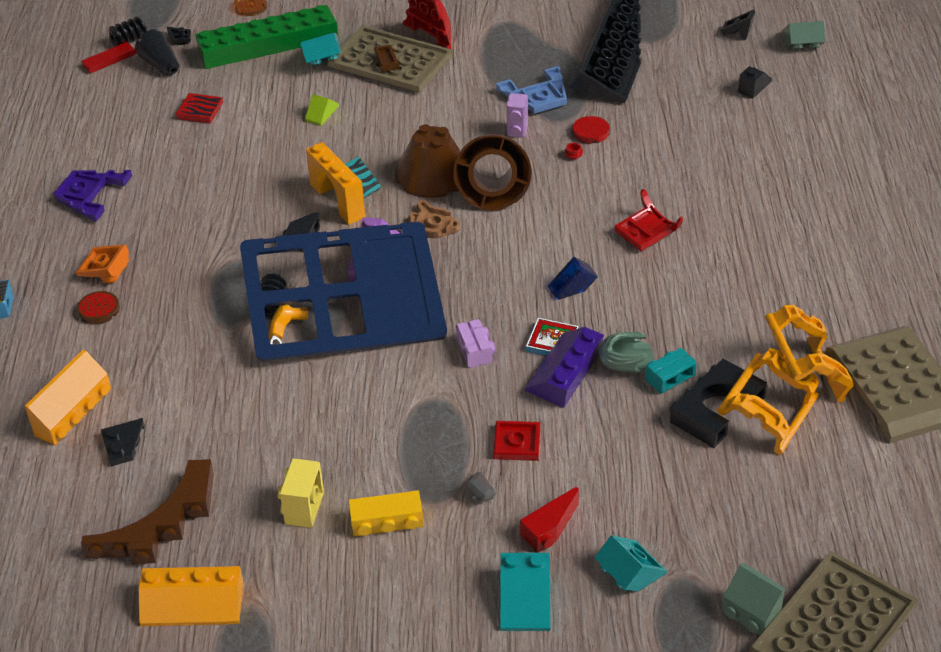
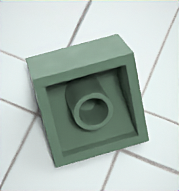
M824 21L789 23L782 29V36L786 46L793 47V50L803 49V46H810L811 49L820 48V45L826 42Z
M742 562L723 595L721 611L730 619H734L744 625L749 631L761 635L781 611L785 588Z

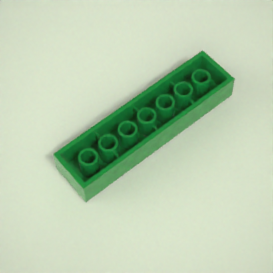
M319 5L310 9L287 12L282 15L269 16L259 20L255 19L228 27H219L209 31L205 30L196 33L195 36L198 52L205 69L302 48L300 42L331 33L338 35L337 21L328 5Z

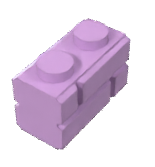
M512 93L509 95L506 105L507 136L523 138L528 128V95Z
M479 320L457 324L456 339L468 367L491 363L493 361V353H495V346L493 341L488 340L489 333L487 327H483Z

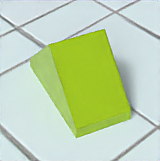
M312 94L305 121L322 126L339 107V103Z

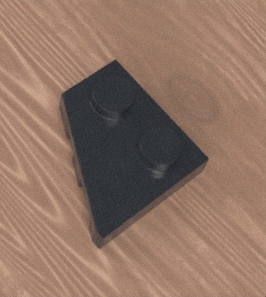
M143 418L101 429L111 467L134 460L135 449L140 442V432L145 427Z

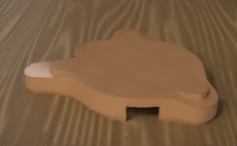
M425 200L417 203L419 213L412 212L409 215L410 222H421L425 226L428 238H441L460 230L459 221L451 216L450 211L433 207Z

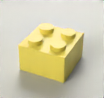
M293 458L290 467L285 469L284 484L280 485L278 489V499H281L280 513L284 515V521L287 525L312 528L324 494L320 462Z

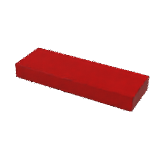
M125 42L86 58L81 62L87 71L93 73L134 56L136 52L128 42Z

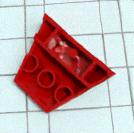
M408 0L409 8L405 11L407 17L403 20V25L412 30L420 28L436 37L438 45L451 49V24L441 1Z

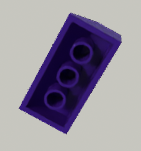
M587 327L563 333L525 387V391L564 408L599 356L598 350L603 342L604 335Z

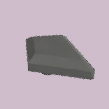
M476 472L466 484L473 491L471 498L476 502L480 499H493L496 495L494 488L481 472Z

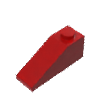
M577 486L520 520V535L537 553L545 548H550L558 540L579 505V488Z

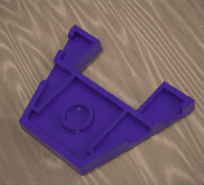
M72 170L53 193L54 198L97 222L105 211L104 205L92 203V200L106 183L125 186L131 179L132 173L131 170H124V173H115V170H107L106 173H97L96 170Z

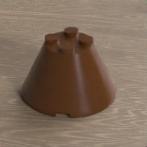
M424 124L419 126V130L413 134L395 172L397 183L403 186V190L423 198L445 197L448 192L459 191L454 182V164L461 150L449 134L448 128Z

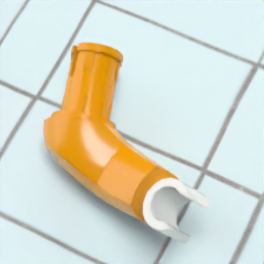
M289 304L279 306L269 324L268 337L270 344H282L281 339L283 338L285 327L291 320H307V308L291 307Z

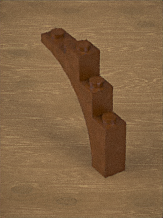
M211 459L188 460L185 473L175 491L155 511L139 521L110 532L82 536L81 545L85 558L130 557L132 564L156 563L159 541L183 540L186 518L209 517L214 479Z

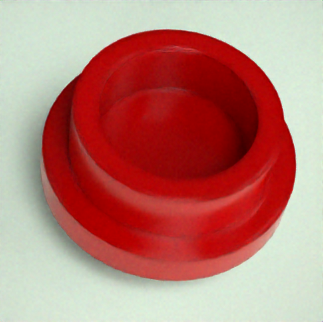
M569 143L564 150V154L570 159H578L583 155V149L579 143Z

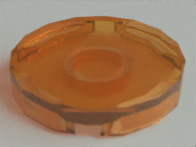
M235 0L234 9L236 13L242 16H256L267 9V0Z

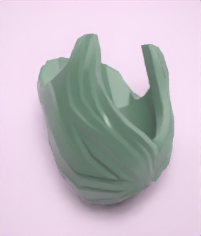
M642 332L614 333L604 339L598 350L600 361L605 367L617 372L628 373L646 372V366L650 361L654 360V355L650 345L639 340L646 339L645 333Z

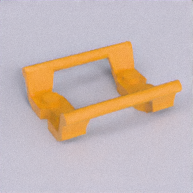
M784 305L773 314H766L765 320L794 379L797 381L801 380L814 371L820 375L824 374L839 403L846 400L845 395L853 387V381L847 369L841 363L823 354L821 347L828 337L822 321L813 315L807 316L802 309L795 305ZM789 323L796 329L801 328L809 335L807 342L813 354H807L805 357L795 360L781 330Z
M769 348L763 354L756 353L717 409V412L720 415H725L736 409L749 419L758 418L762 422V428L777 438L774 452L781 455L817 400L819 394L816 392L820 381L814 373L801 380H795L782 352L779 349ZM764 364H767L775 375L791 386L807 392L801 408L789 426L782 413L755 395L740 393L752 374Z

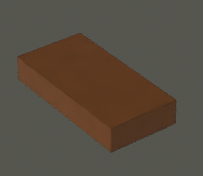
M391 45L374 47V53L382 72L399 69V63Z

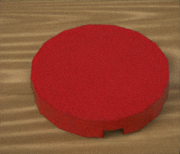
M582 117L573 124L574 137L584 143L602 142L609 136V124L600 117Z

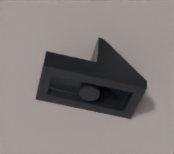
M753 9L725 21L720 31L724 36L735 34L739 31L744 40H746L751 31L755 10Z

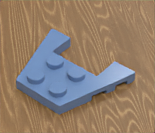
M559 66L544 70V76L548 81L518 89L511 79L496 83V90L508 98L512 93L528 95V110L534 114L567 104Z

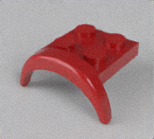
M642 189L640 192L644 208L615 225V232L640 251L645 250L673 233L683 223V217H679L677 222H672L665 218L655 208L645 189Z

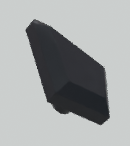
M166 27L174 44L191 42V29Z

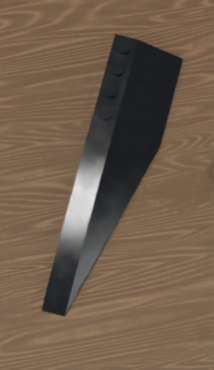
M609 0L570 86L575 92L585 97L620 103L626 102L641 64V59L639 58L641 54V49L639 48L641 38L639 37L641 32V14H639L641 6L639 0Z

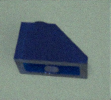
M573 256L550 282L548 288L555 298L560 300L585 292L598 276L588 263Z

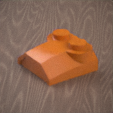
M125 244L93 247L75 274L84 277H100L104 283H114L118 280L129 262V250Z

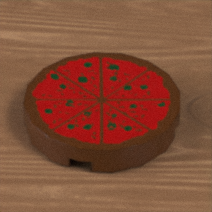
M107 291L89 293L78 302L77 306L80 319H84L90 324H102L110 321L115 313L116 315L118 314L120 308L117 297Z

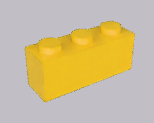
M419 490L349 499L353 536H365L424 527Z

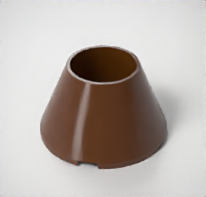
M488 134L471 140L461 149L455 160L454 182L461 196L471 205L483 210H502L513 203H517L525 195L531 182L532 169L527 153L516 141L503 135ZM495 154L505 158L509 162L510 168L499 178H486L475 169L474 166L477 161L486 155Z

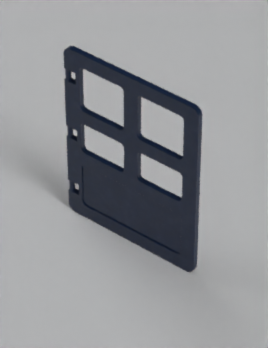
M421 222L277 236L268 239H250L240 244L255 354L260 361L442 340L447 336V326L426 230ZM401 229L402 232L398 234H390V230ZM339 236V240L328 241L327 237ZM276 243V247L264 248V244ZM349 246L356 280L325 284L318 250L320 248ZM302 251L304 253L309 282L307 287L262 291L256 258L258 255ZM359 297L366 333L335 337L332 332L327 301L336 298ZM311 302L318 338L315 340L270 344L264 308L267 306Z

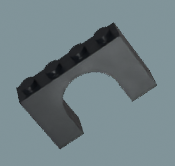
M724 358L717 364L712 365L704 377L701 376L691 389L689 388L685 391L679 401H675L671 405L670 423L715 448L727 436L729 420L707 408L703 402L714 396L726 397L744 369ZM752 374L740 393L755 395L763 400L766 394L767 382Z

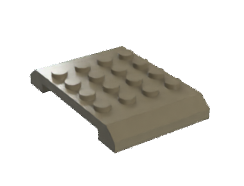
M902 326L826 347L825 354L841 363L847 369L853 385L880 421L878 428L889 443L941 429V366L910 327Z

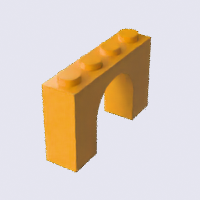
M323 142L306 148L310 185L319 195L335 189L339 215L348 225L361 220L362 217L365 218L362 181Z

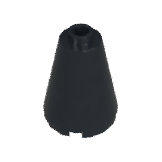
M151 29L143 33V38L140 41L137 40L135 44L136 54L164 74H175L178 71L179 63L166 35L159 29Z

